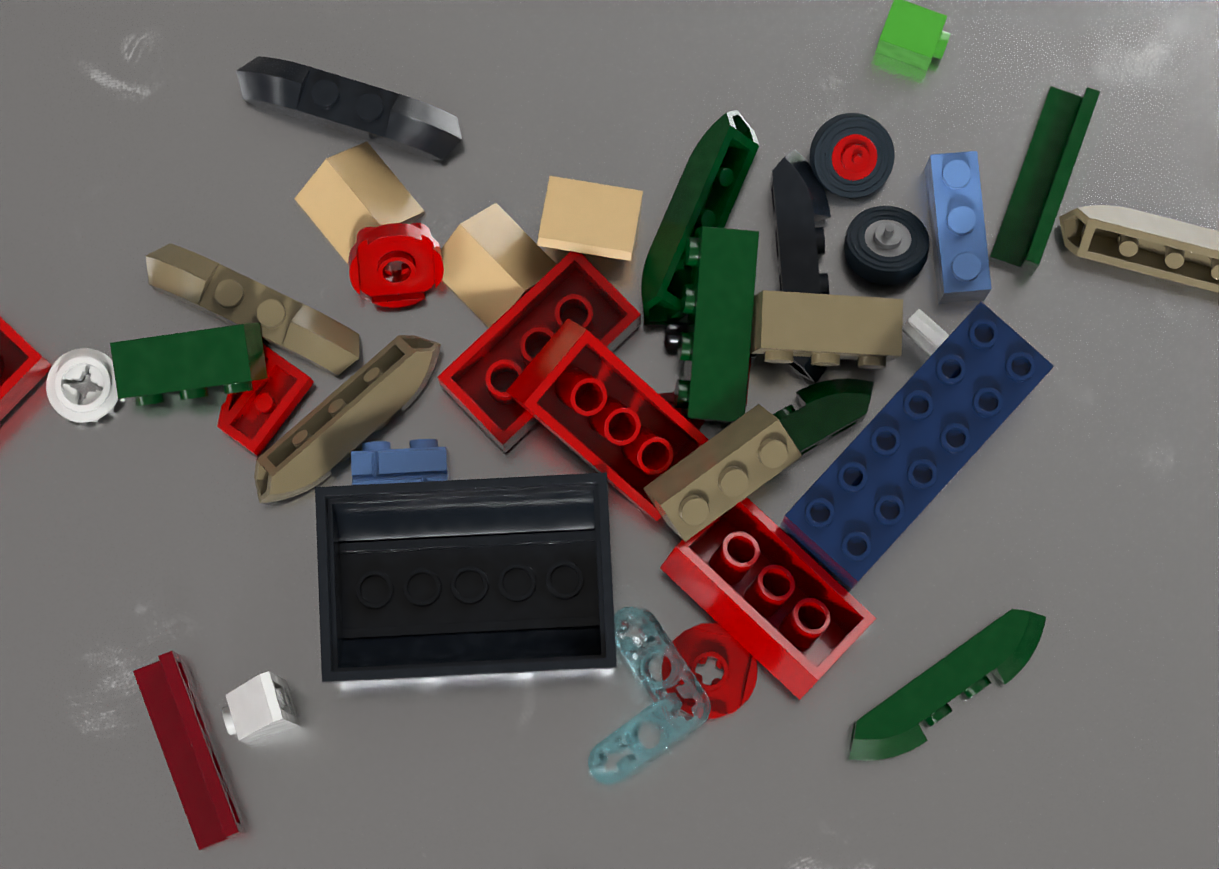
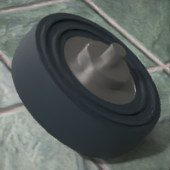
M876 206L859 213L851 221L846 231L844 242L846 260L852 270L863 279L880 285L902 284L916 277L927 261L930 247L928 231L922 221L911 212L894 206Z

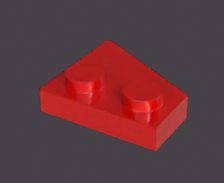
M264 344L263 349L268 378L252 381L253 390L227 394L225 402L221 405L217 427L257 457L314 384L311 377Z

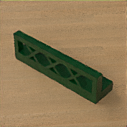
M1050 86L991 249L989 261L1030 276L1033 275L1040 265L1101 91L1087 87L1083 95L1078 96Z

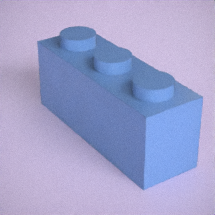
M977 151L931 154L925 166L938 304L985 300L992 288Z

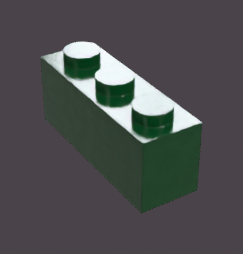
M260 322L110 343L118 399L135 397L136 406L165 402L163 393L179 391L180 400L209 396L207 387L218 385L224 386L225 394L253 390L252 381L268 378Z

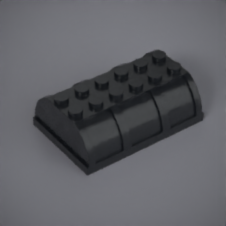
M607 472L315 487L322 683L617 669Z

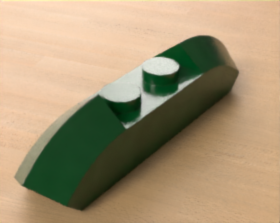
M738 110L726 112L706 131L694 148L684 168L644 264L641 281L644 325H665L668 322H677L687 315V313H682L681 310L683 287L685 284L691 285L692 266L685 264L688 237H694L695 230L702 226L725 227L759 148L756 133Z
M851 378L818 382L796 392L801 408L795 410L791 404L773 415L779 419L803 456L864 420L870 404L874 382Z
M1012 608L853 722L849 759L879 760L909 752L928 741L919 723L925 720L928 726L931 727L953 711L948 702L963 692L970 699L992 683L986 676L988 673L992 672L1004 685L1007 684L1024 668L1036 650L1043 633L1046 616Z

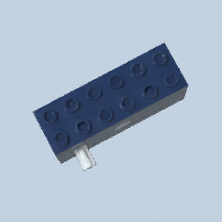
M982 301L950 335L920 309L902 326V331L930 357L784 515L780 528L849 593L1054 367L1052 363Z

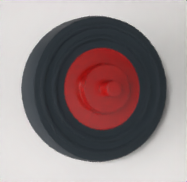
M860 113L840 114L826 121L816 132L810 147V165L815 176L828 191L841 197L858 198L873 193L885 183L894 165V145L888 131L875 119Z

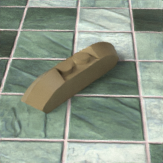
M1111 205L1078 207L1059 217L1064 246L1077 257L1219 293V231L1131 208Z
M171 243L146 255L149 285L162 293L231 326L260 322L262 341L329 373L340 375L359 359V334L299 301L209 258Z
M398 335L257 458L254 479L259 503L288 499L317 486L332 475L330 470L334 466L350 458L351 451H355L356 447L373 432L384 428L399 409L405 411L418 397L431 377L439 356L441 343L415 335Z

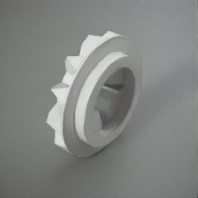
M90 348L71 350L59 357L52 365L46 381L47 396L52 407L61 416L76 423L97 422L106 414L113 412L114 406L118 401L113 361L106 354ZM90 367L91 381L103 390L88 392L86 398L82 401V405H80V392L66 383L83 381Z

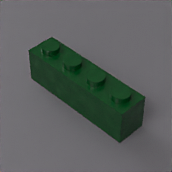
M702 226L695 230L694 237H688L685 264L692 266L691 285L685 284L683 287L681 310L682 313H688L687 332H681L678 341V360L685 361L683 380L677 379L674 390V407L681 408V415L686 419L733 423L745 414L759 231Z

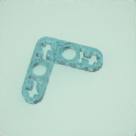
M624 607L615 613V644L654 702L599 742L591 750L588 758L589 770L597 781L604 784L621 783L631 778L703 725L711 712V702L707 693L656 617L649 610L642 607ZM627 619H641L643 625L639 627L638 631L645 642H653L656 639L658 644L645 649L638 656L637 651L645 647L638 637L626 636L625 632L630 627ZM659 653L666 655L671 662V673L666 680L661 682L655 680L649 671L651 659ZM682 679L684 684L675 688L684 699H695L696 704L691 708L694 717L692 718L689 715L680 716L677 710L682 707L681 700L676 693H667L665 696L663 690L675 686ZM646 721L654 722L659 727L661 733L659 743L652 749L644 747L638 738L639 728ZM629 747L635 753L626 755L617 762L616 765L619 772L615 770L606 771L603 766L608 761L606 752L616 754Z

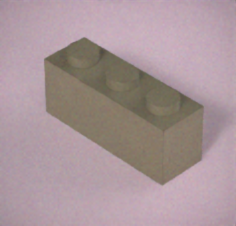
M762 290L754 295L750 353L765 354L764 361L769 363H793V356L811 357V364L817 366L840 365V359L858 360L859 368H886V362L902 356L903 299Z
M758 404L643 489L666 524L686 542L797 461L802 455L779 419Z

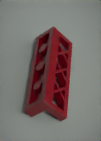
M170 651L159 655L160 661L134 670L133 673L198 849L204 850L247 832L181 655Z

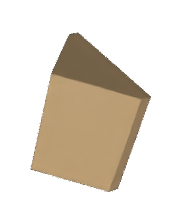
M367 141L326 158L294 198L347 264L350 250L356 243V235L361 229L391 223L412 224L425 214L423 208Z
M549 176L537 246L631 261L640 225L643 191Z
M497 203L460 223L441 248L444 265L442 281L488 329L556 265Z

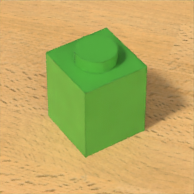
M894 0L875 53L927 71L932 57L942 59L951 33L943 31L947 15L904 0Z

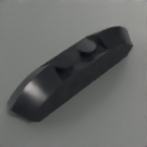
M258 56L236 70L243 99L264 109L431 160H444L462 140L456 116L402 94L277 58Z
M794 149L772 170L770 179L779 290L783 292L829 294L828 274L819 273L818 255H825L823 227H815V222L830 218V207L823 185L815 176L811 165ZM793 356V363H786L799 375L815 383L827 368V366L812 365L811 357Z

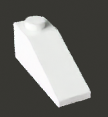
M270 671L255 676L225 694L228 706L222 708L224 723L229 735L237 734L238 740L246 743L300 726L287 681Z

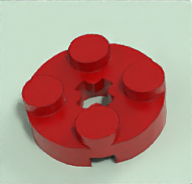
M391 223L378 227H365L357 233L356 243L351 248L348 258L349 276L354 290L359 294L361 290L364 294L371 296L372 303L382 307L400 308L420 302L425 299L424 292L429 290L434 283L435 289L438 287L444 274L440 245L431 236L430 229L422 223ZM393 261L405 262L401 264V269L396 271L391 270V266L388 265V263Z
M701 623L683 631L670 643L663 658L662 680L668 697L681 711L699 719L712 720L735 713L750 698L757 681L758 668L756 659L717 623ZM707 658L716 659V668L723 670L722 679L714 678L711 685L703 684L702 675L695 673L696 665H705Z

